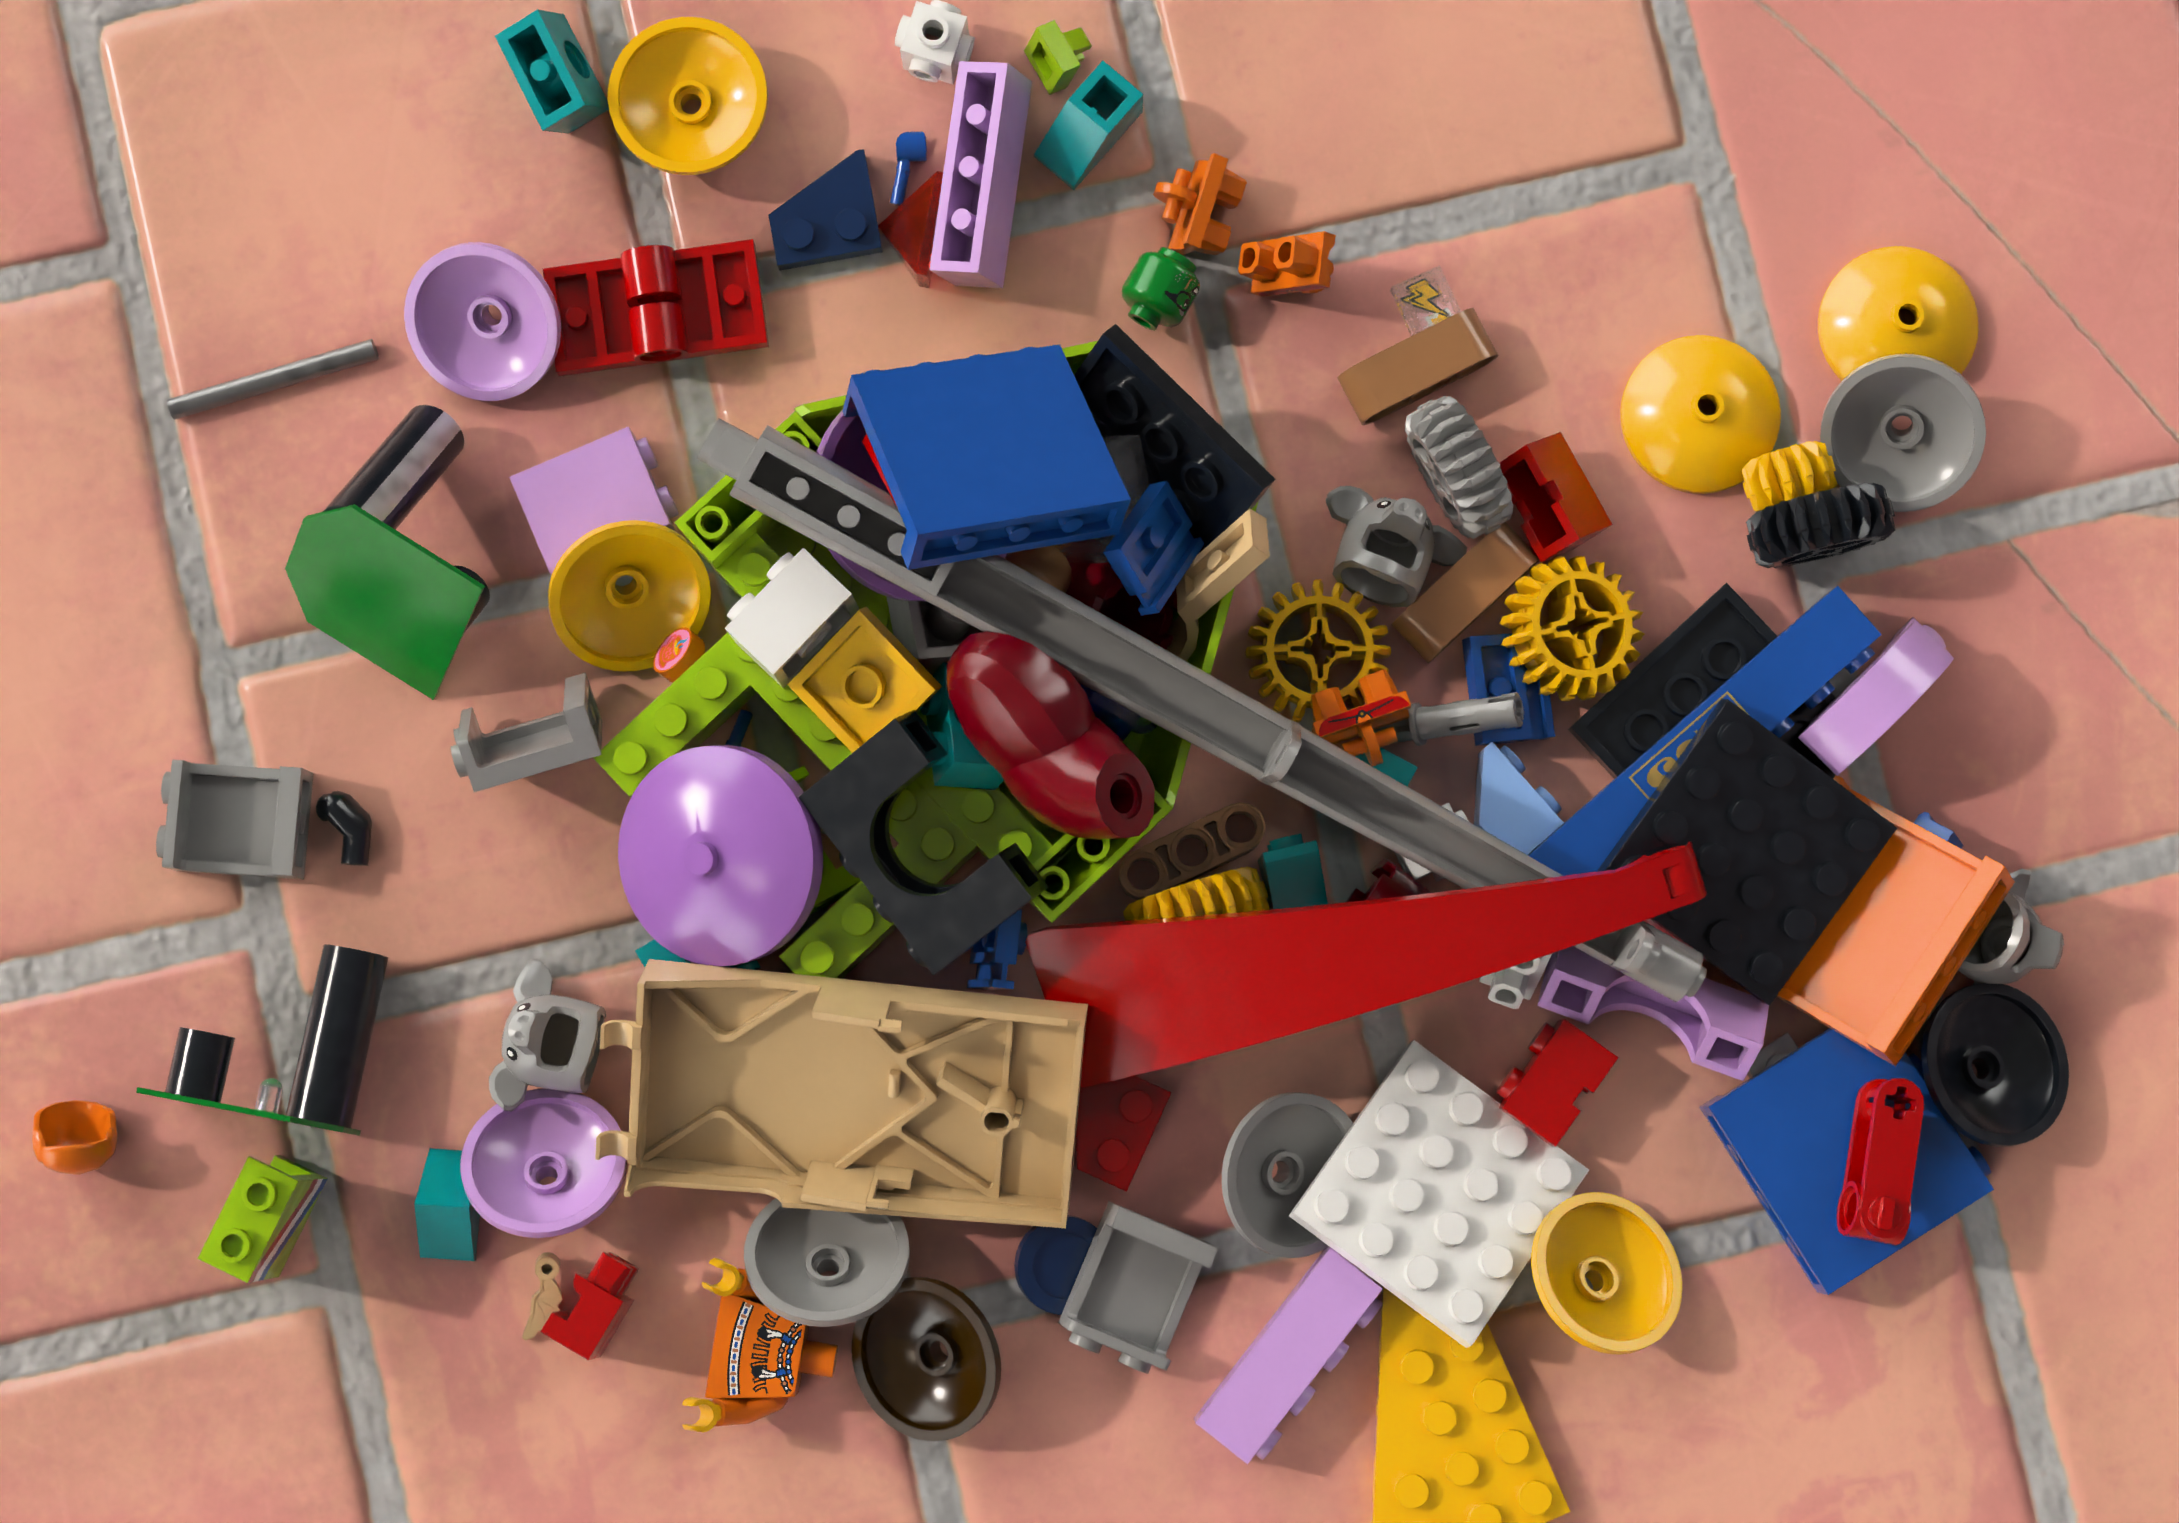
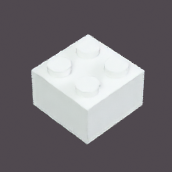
M804 548L795 557L790 552L783 555L766 575L771 581L756 596L749 592L732 607L727 615L732 621L725 627V630L735 643L782 688L801 671L859 610L852 593Z

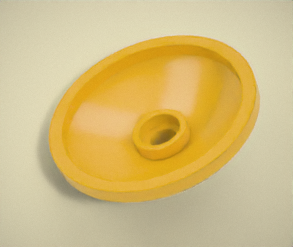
M671 18L651 25L641 31L619 54L611 71L608 84L609 113L622 142L644 163L671 174H704L733 162L756 139L767 112V82L761 63L754 50L732 29L705 18ZM693 99L700 101L701 108L698 112L688 114L683 111V106L687 101Z
M1891 246L1879 248L1853 259L1831 281L1825 291L1819 309L1818 335L1822 352L1829 366L1841 381L1861 365L1880 357L1895 354H1915L1930 357L1945 363L1962 374L1973 356L1978 339L1977 308L1965 281L1949 264L1939 257L1911 247ZM1899 310H1910L1915 317L1914 324H1904L1899 319Z
M1694 335L1674 339L1657 347L1639 363L1631 374L1623 392L1620 421L1624 440L1631 455L1648 475L1675 490L1694 494H1707L1727 490L1744 481L1742 474L1744 466L1751 459L1771 453L1780 430L1781 408L1777 389L1771 376L1754 355L1726 339ZM1700 399L1711 400L1716 407L1715 414H1703L1698 408V401Z
M639 520L606 524L588 532L575 541L558 561L552 573L548 589L549 613L556 633L564 645L577 657L593 666L622 672L652 668L657 649L664 639L676 629L686 627L698 635L707 618L711 602V586L708 572L702 558L693 545L682 535L666 526ZM628 575L633 577L632 581L625 586L615 584L622 576Z
M1587 1192L1572 1196L1561 1202L1542 1220L1532 1245L1531 1267L1533 1279L1539 1298L1546 1311L1567 1335L1592 1350L1622 1355L1647 1348L1668 1332L1678 1315L1683 1291L1681 1268L1668 1236L1646 1211L1633 1202L1614 1194ZM1585 1277L1591 1281L1593 1290L1588 1286Z

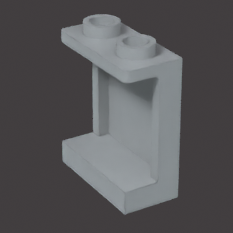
M582 673L565 678L562 712L488 734L481 732L472 707L462 710L459 728L454 729L456 745L451 746L453 762L460 778L469 776L473 791L477 792L600 756L602 719L587 674Z
M172 760L171 772H165L161 786L162 801L164 804H168L166 825L159 827L156 839L157 856L162 858V867L186 872L304 879L314 773L298 767L280 766V769L198 764L185 760Z
M1108 1201L1058 1323L1072 1332L1068 1341L1084 1349L1099 1354L1102 1345L1121 1352L1118 1361L1133 1369L1148 1374L1151 1366L1154 1365L1167 1371L1171 1360L1166 1357V1353L1202 1265L1211 1268L1219 1248Z

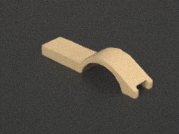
M1249 508L1196 555L1192 564L1176 586L1179 616L1171 623L1168 634L1173 636V640L1166 649L1167 651L1187 661L1196 649L1199 633L1198 619L1270 557L1267 518Z

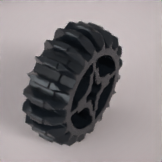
M1876 483L1852 484L1845 487L1817 491L1805 496H1798L1797 498L1765 507L1764 510L1756 511L1746 522L1749 533L1747 540L1750 551L1754 553L1756 564L1765 568L1789 567L1836 555H1843L1850 551L1874 545L1876 542L1884 541L1895 531L1893 521L1895 514L1892 502L1887 497L1886 490L1882 485Z

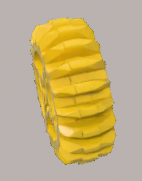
M1575 556L1569 559L1568 562L1565 557H1555L1549 560L1548 565L1540 563L1533 566L1529 571L1530 577L1523 576L1519 578L1514 584L1518 593L1507 596L1503 602L1513 613L1503 616L1499 624L1511 629L1512 635L1504 638L1501 645L1508 648L1514 646L1517 652V656L1512 657L1509 665L1518 667L1524 664L1527 670L1522 682L1531 684L1540 679V694L1548 696L1557 691L1559 700L1562 701L1575 699L1576 695L1583 701L1594 698L1597 692L1604 694L1613 690L1616 686L1615 680L1625 679L1631 673L1626 663L1629 664L1637 661L1641 655L1631 643L1642 640V637L1645 635L1642 631L1633 628L1632 624L1633 621L1641 618L1643 612L1636 609L1630 611L1627 602L1633 598L1634 591L1627 590L1621 593L1617 587L1622 575L1614 573L1604 578L1605 562L1600 563L1597 561L1587 566L1585 556ZM1550 593L1552 602L1547 604L1549 617L1547 623L1544 626H1540L1541 609L1546 597ZM1585 598L1595 607L1596 610H1593L1589 607V605L1585 601ZM1570 623H1573L1574 627L1584 625L1588 627L1574 634H1571L1570 630L1560 632L1556 630ZM1603 631L1602 649L1594 663L1593 655L1597 654L1596 639L1598 634ZM1547 646L1553 648L1558 653L1560 661L1549 651Z
M1321 579L1313 581L1311 588L1312 596L1306 597L1304 588L1299 582L1292 584L1291 594L1294 601L1291 603L1285 595L1276 592L1272 600L1279 612L1276 614L1269 608L1261 607L1257 613V616L1268 625V628L1251 626L1248 632V636L1252 639L1263 642L1262 645L1246 648V658L1262 660L1263 664L1256 665L1249 670L1250 679H1259L1267 676L1269 681L1259 689V696L1261 698L1268 697L1276 690L1281 695L1273 707V710L1277 713H1281L1284 710L1288 701L1296 704L1297 706L1292 717L1295 722H1301L1306 708L1312 709L1311 695L1327 689L1329 669L1334 665L1348 664L1349 660H1361L1357 677L1340 690L1343 701L1347 702L1351 709L1364 705L1363 700L1358 695L1360 691L1359 679L1383 669L1387 673L1389 672L1388 668L1384 665L1374 662V659H1384L1391 655V647L1374 645L1375 640L1387 635V626L1378 625L1369 628L1367 623L1377 616V608L1375 606L1369 607L1360 614L1356 608L1361 603L1363 594L1358 591L1355 592L1349 603L1340 600L1344 591V584L1339 582L1335 583L1331 597L1323 595L1324 585ZM1305 612L1310 613L1307 636L1300 640L1288 641L1287 644H1274L1278 631L1288 620ZM1326 612L1334 614L1348 623L1356 633L1360 644H1352L1351 641L1340 640L1333 636L1328 627ZM1317 627L1319 629V641H1322V648L1324 650H1331L1334 653L1332 658L1326 656L1324 664L1319 671V678L1317 676V664H1315L1314 656L1305 654L1302 651L1304 647L1311 648L1317 634ZM1276 661H1285V664H1294L1303 668L1308 675L1310 693L1304 692L1289 683L1280 672Z
M1247 866L1216 873L1146 896V898L1129 904L1123 911L1125 921L1270 910L1267 902L1269 896L1264 881L1261 882L1257 869Z

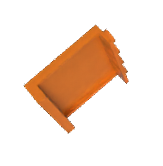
M1835 775L1833 779L1892 823L1897 829L1776 997L1896 1067L2015 881L2007 868L1988 856H1985L1983 860L1973 856L1850 789L1842 777Z

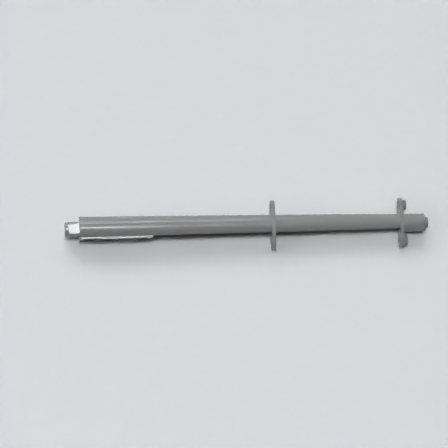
M718 418L699 452L698 459L736 480L730 492V496L983 632L1009 634L1033 644L1071 672L1078 683L1464 889L1563 876L1307 730L1297 722L1289 720L999 555L908 570L901 554L907 529L890 494L768 425L760 438L757 439ZM1644 921L1573 946L1674 1002H1678L1685 995L1688 997L1694 996L1701 987L1707 969L1702 966V953Z

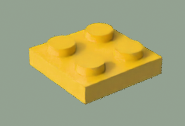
M867 607L859 609L787 684L851 753L856 751L895 718L912 710H915L917 713L942 687Z

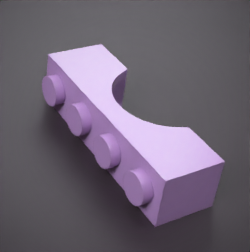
M1573 946L1552 954L1546 966L1537 1004L1541 1008L1588 1025L1601 1014L1610 1011L1626 1010L1647 1015L1666 1025L1681 1039L1692 1063L1744 1081L1763 1046L1769 1005L1761 1002L1755 996L1707 978L1704 979L1694 996L1688 997L1685 995L1678 1002H1674Z

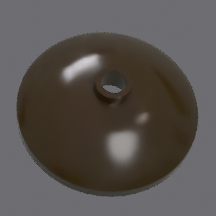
M928 1277L905 1278L895 1295L883 1307L873 1314L856 1321L851 1351L857 1382L873 1410L895 1430L923 1441H945L961 1436L971 1430L988 1414L995 1402L1000 1386L1001 1359L999 1348L986 1317L978 1306L963 1292L937 1279ZM940 1342L947 1349L948 1356L942 1352Z

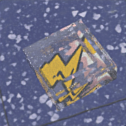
M1440 266L1391 287L1390 292L1411 336L1461 312Z

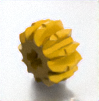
M1818 441L1795 444L1763 454L1761 457L1751 459L1742 469L1745 481L1743 487L1754 511L1764 510L1765 507L1773 506L1781 501H1788L1798 496L1835 488L1838 484L1834 474L1836 468L1832 455L1829 456L1825 443Z

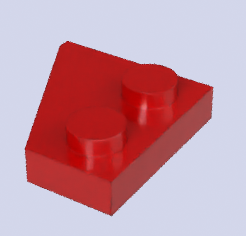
M1137 1076L1080 1088L1076 1130L1077 1169L1127 1192L1172 1092Z

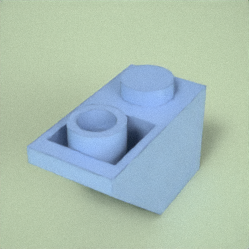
M1491 742L1478 753L1474 825L1528 855L1564 824L1557 815L1562 809L1555 798L1544 787L1539 786L1535 790L1521 775L1526 768L1509 747L1504 745L1498 749Z

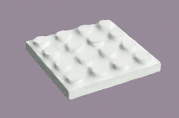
M1413 1040L1408 1044L1289 1214V1217L1462 1346L1468 1348L1473 1345L1530 1260L1534 1237L1544 1217L1555 1206L1572 1197L1589 1169L1558 1146H1550L1499 1109L1501 1105L1499 1102Z

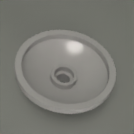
M1895 354L1880 357L1861 365L1840 382L1826 404L1822 416L1820 440L1821 443H1825L1829 456L1832 455L1836 468L1834 474L1840 487L1863 483L1882 485L1886 490L1887 497L1892 502L1894 512H1908L1934 506L1954 495L1966 484L1981 460L1985 446L1986 426L1979 398L1968 381L1960 373L1945 363L1930 357L1915 354ZM1898 416H1907L1912 420V424L1905 430H1898L1893 427L1892 421Z
M1289 1092L1273 1096L1255 1106L1241 1120L1228 1143L1222 1166V1193L1228 1215L1242 1237L1265 1253L1279 1257L1300 1258L1318 1253L1328 1247L1327 1244L1289 1217V1214L1353 1124L1347 1114L1333 1102L1314 1094ZM1276 1163L1278 1170L1276 1176L1272 1179V1170Z
M777 1198L766 1205L755 1218L748 1231L744 1246L746 1275L752 1290L760 1301L771 1311L789 1321L816 1327H831L852 1323L879 1310L900 1288L906 1276L910 1258L908 1234L900 1216L783 1208ZM826 1271H834L837 1273L832 1276L821 1275Z

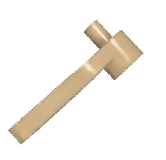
M550 1252L541 1254L536 1260L535 1273L540 1280V1289L532 1295L530 1316L522 1335L524 1340L533 1338L538 1331H541L552 1312L561 1311L559 1304L563 1300V1294L559 1284L554 1279L559 1273L560 1260L557 1255Z

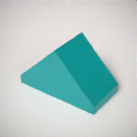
M429 1148L414 1203L420 1258L476 1261L480 1215L471 1205L463 1186L460 1170L462 1150Z

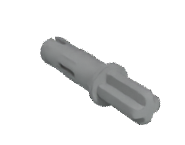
M1517 692L1422 707L1419 703H1413L1408 710V719L1376 729L1374 733L1393 726L1398 742L1413 740L1417 746L1426 744L1427 739L1472 734L1500 728L1521 727L1523 724L1522 719H1524V708L1521 697Z

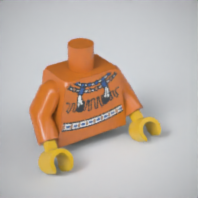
M719 1258L711 1259L709 1264L723 1269L721 1281L714 1285L702 1282V1286L705 1289L721 1296L705 1393L706 1398H712L713 1400L688 1397L682 1403L684 1406H699L701 1411L700 1418L695 1424H683V1428L703 1433L710 1431L714 1426L750 1424L783 1409L788 1402V1398L795 1397L799 1393L802 1373L833 1378L838 1345L807 1340L809 1326L789 1321L771 1311L752 1290L745 1269H737L735 1266Z

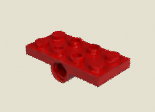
M753 239L674 250L666 245H647L628 249L621 253V258L543 269L544 280L554 295L560 314L561 337L558 352L554 359L556 373L559 377L769 347L756 247Z

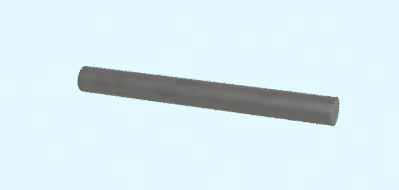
M369 339L167 399L168 409L174 420L377 360L379 359L373 339Z

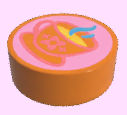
M682 627L676 629L664 639L657 649L653 660L654 670L673 683L705 653L704 640L689 628Z

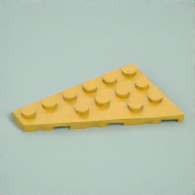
M1382 1286L1383 1304L1381 1310V1332L1379 1335V1380L1376 1405L1377 1426L1372 1497L1373 1519L1371 1523H1546L1571 1512L1488 1324L1485 1325L1473 1345L1465 1348Z

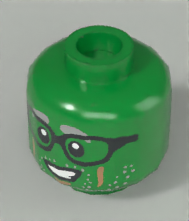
M1161 247L1158 252L1143 253L1122 287V298L1131 308L1128 316L1137 324L1153 331L1157 329L1158 325L1166 327L1179 325L1199 293L1200 282L1194 274L1197 269L1196 266L1185 256L1165 247Z

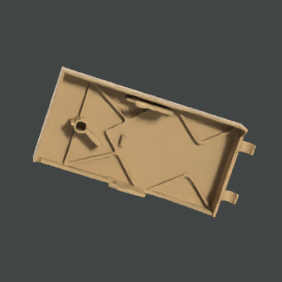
M649 959L637 983L636 1021L610 1020L601 1025L600 1049H605L611 1045H623L632 1050L629 1132L609 1130L598 1134L596 1137L595 1160H600L602 1157L609 1155L621 1156L627 1160L629 1169L624 1188L625 1197H631L635 1191L651 1186L753 1192L777 1198L783 1208L1066 1229L1072 1185L1088 1004Z

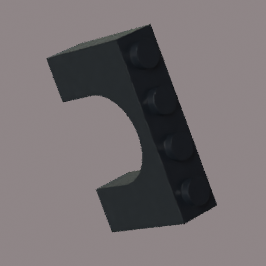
M912 710L892 720L800 795L799 799L817 821L820 832L827 834L839 850V858L844 868L855 878H860L873 895V904L878 913L888 922L894 923L905 937L907 949L913 959L921 966L927 967L935 975L1048 889L1049 886L1016 843L999 852L962 882L951 885H940L924 881L912 874L901 863L893 849L889 834V820L892 807L898 796L907 786L948 754L916 711Z

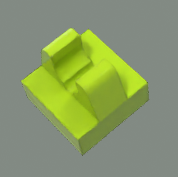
M1055 20L1036 28L1024 52L1047 92L1051 95L1068 87L1080 67V63L1085 59L1082 52L1091 49L1092 45L1082 28L1062 33Z

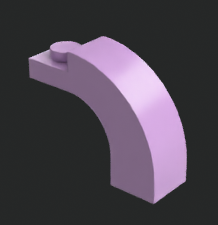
M1912 617L1897 631L1878 657L1841 694L1811 720L1798 738L1838 776L1876 742L1930 688L1954 660L1945 649L1946 645L1942 637L1933 628L1927 625L1922 626Z

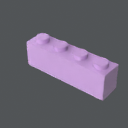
M959 61L929 269L955 286L1003 288L1032 86V81L1009 63Z
M1331 1247L1325 1248L1194 1417L1195 1423L1247 1465L1255 1455L1263 1460L1280 1439L1282 1433L1275 1428L1288 1411L1297 1416L1314 1395L1316 1390L1309 1384L1322 1367L1330 1373L1346 1354L1349 1346L1343 1340L1355 1324L1364 1329L1377 1314L1383 1303L1376 1297L1383 1288Z

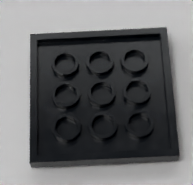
M1117 324L1102 334L1074 376L1131 498L1123 522L1149 484L1167 481L1193 524L1189 530L1193 538L1201 537L1204 542L1203 547L1199 551L1200 553L1249 508L1252 509L1276 480ZM1114 535L1094 538L1092 540L1099 547L1106 549Z
M1725 583L1632 669L1625 679L1618 682L1613 690L1604 695L1568 730L1615 779L1778 636L1728 583ZM1830 693L1813 709L1810 710L1803 703L1788 717L1795 724L1780 739L1833 779L1836 774L1798 738L1811 720L1836 698Z
M1721 698L1597 871L1615 870L1636 861L1643 855L1650 856L1665 849L1686 845L1691 841L1707 895L1694 903L1650 919L1682 943L1702 953L1706 961L1761 1002L1770 1005L1896 831L1897 827L1730 700Z

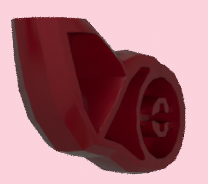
M985 631L970 634L959 644L947 665V690L949 698L967 738L978 752L1001 774L1010 792L1022 806L1040 822L1074 837L1116 839L1139 836L1149 826L1154 815L1155 788L1146 767L1123 743L1120 737L1105 723L1095 717L1086 692L1072 673L1033 644L1009 634Z

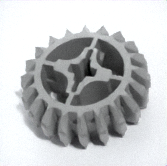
M1443 396L1437 400L1431 399L1418 406V410L1406 417L1405 432L1407 434V442L1412 449L1411 454L1418 464V470L1423 475L1436 502L1442 508L1445 517L1450 519L1454 528L1458 529L1462 535L1474 539L1484 533L1487 535L1501 527L1500 524L1511 519V514H1513L1512 494L1507 487L1508 481L1500 469V463L1496 460L1492 447L1489 446L1484 438L1482 430H1479L1473 416L1468 415L1465 407L1450 396Z

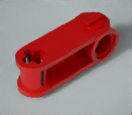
M1873 1079L1866 1082L1858 1091L1843 1189L1837 1206V1227L1843 1236L1891 1245L1900 1244L1906 1236L1911 1219V1194L1924 1111V1097L1921 1090L1914 1082L1908 1079ZM1874 1098L1873 1102L1869 1103V1099ZM1885 1098L1894 1101V1109L1885 1106ZM1905 1104H1910V1108L1905 1109Z

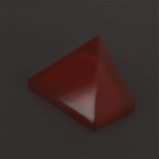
M936 171L878 225L918 286L925 288L930 287L932 271L929 269L943 172Z

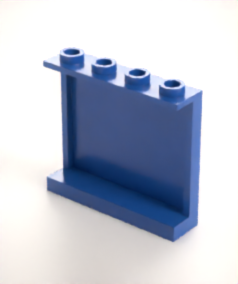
M1060 344L1038 348L1026 347L1018 351L991 355L977 354L968 358L936 363L923 362L915 366L888 370H869L861 374L851 375L842 412L845 418L860 416L907 529L901 554L908 570L1119 534L1131 498Z
M1831 1028L1725 1095L1716 1096L1699 1107L1818 1293L1831 1294L1994 1190L1986 1176L1991 1174V1170L1982 1154L1974 1146L1966 1147L1956 1129L1948 1123L1935 1106L1925 1083L1922 1061L1914 1053L1908 1056L1905 1052L1895 1067ZM1873 1079H1908L1920 1088L1924 1097V1111L1911 1194V1219L1906 1236L1898 1245L1843 1236L1837 1227V1206L1843 1189L1855 1101L1859 1089L1866 1082ZM1870 1098L1869 1103L1873 1102L1874 1098ZM1885 1098V1106L1894 1109V1101ZM1905 1104V1109H1909L1911 1105Z

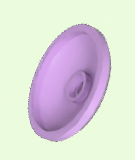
M482 242L461 243L448 247L431 257L421 266L412 279L407 291L404 321L411 348L423 368L438 383L456 394L482 401L509 399L524 393L543 378L554 362L561 337L560 314L556 300L542 275L528 261L509 249ZM489 305H494L500 310L501 320H496L490 315Z
M546 1088L526 1091L524 1102L512 1112L504 1111L496 1104L481 1116L469 1132L464 1143L460 1163L465 1193L471 1205L483 1219L507 1233L528 1238H546L573 1232L600 1216L610 1206L620 1191L626 1174L627 1160L617 1155L604 1156L600 1160H595L596 1137L598 1134L609 1130L621 1131L613 1116L602 1105L583 1094ZM545 1177L556 1178V1181L551 1184L542 1185L539 1183Z

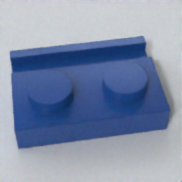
M1167 481L1149 484L1123 522L1119 534L1114 535L1103 552L1129 596L1137 595L1142 604L1138 610L1142 616L1161 611L1204 545L1201 537L1194 539L1189 530L1193 524Z
M1512 633L1470 636L1462 640L1469 699L1495 697L1517 692L1521 697L1524 708V719H1522L1523 724L1521 727L1500 728L1474 733L1475 746L1488 745L1491 742L1502 744L1538 739L1547 740L1555 737L1550 695L1540 694V679L1531 684L1524 683L1522 681L1527 670L1525 665L1523 664L1518 667L1509 665L1512 657L1517 656V652L1514 646L1508 648L1502 646L1501 643L1504 638L1511 636Z
M1021 909L971 948L969 964H977L976 979L967 980V988L982 990L1014 989V981L1006 980L1008 965H1016L1017 955H1023L1028 935L1027 924L1021 922Z

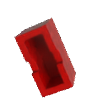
M1561 432L1526 444L1499 462L1500 469L1508 481L1507 487L1512 494L1511 501L1513 505H1516L1525 521L1520 526L1541 563L1577 548L1613 525Z
M1566 1019L1558 1020L1554 1027L1546 1022L1539 1029L1527 1048L1534 1053L1532 1058L1522 1071L1517 1067H1513L1496 1091L1497 1094L1503 1097L1500 1101L1499 1109L1552 1147L1557 1146L1581 1112L1572 1105L1581 1091L1586 1094L1589 1091L1594 1093L1619 1058Z

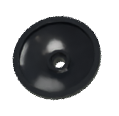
M1979 983L1953 992L1932 1013L1922 1041V1070L1929 1094L1935 1106L1949 1124L1964 1136L1978 1143L1996 1147H2007L2026 1143L2037 1138L2055 1122L2067 1096L2069 1085L2068 1058L2056 1025L2047 1012L2034 999L2008 985ZM1972 1064H1974V1066L1977 1069V1077L1973 1072Z

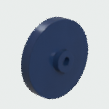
M1068 1215L1066 1229L1033 1226L1028 1230L1016 1251L1014 1268L1019 1288L1031 1303L1046 1312L1057 1315L1062 1314L1097 1228L1079 1217Z

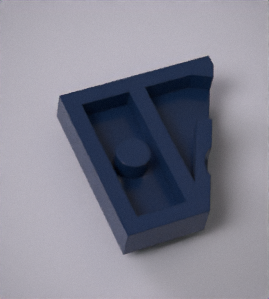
M864 149L857 150L768 215L779 271L883 252Z

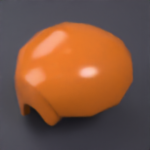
M73 1100L51 1104L38 1110L34 1115L33 1151L37 1160L48 1169L58 1173L80 1175L99 1169L116 1150L118 1136L116 1115L109 1107L97 1102Z

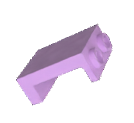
M626 427L509 477L551 576L562 555L575 541L603 525L619 521L639 520L657 523L675 531L670 518L679 515L668 487L666 485L658 489L656 487L650 470L658 467V463L646 437L636 440L630 428Z

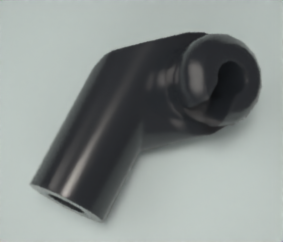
M334 791L331 794H324L317 801L316 812L322 821L328 820L343 835L341 864L368 866L372 829L370 815L347 793Z

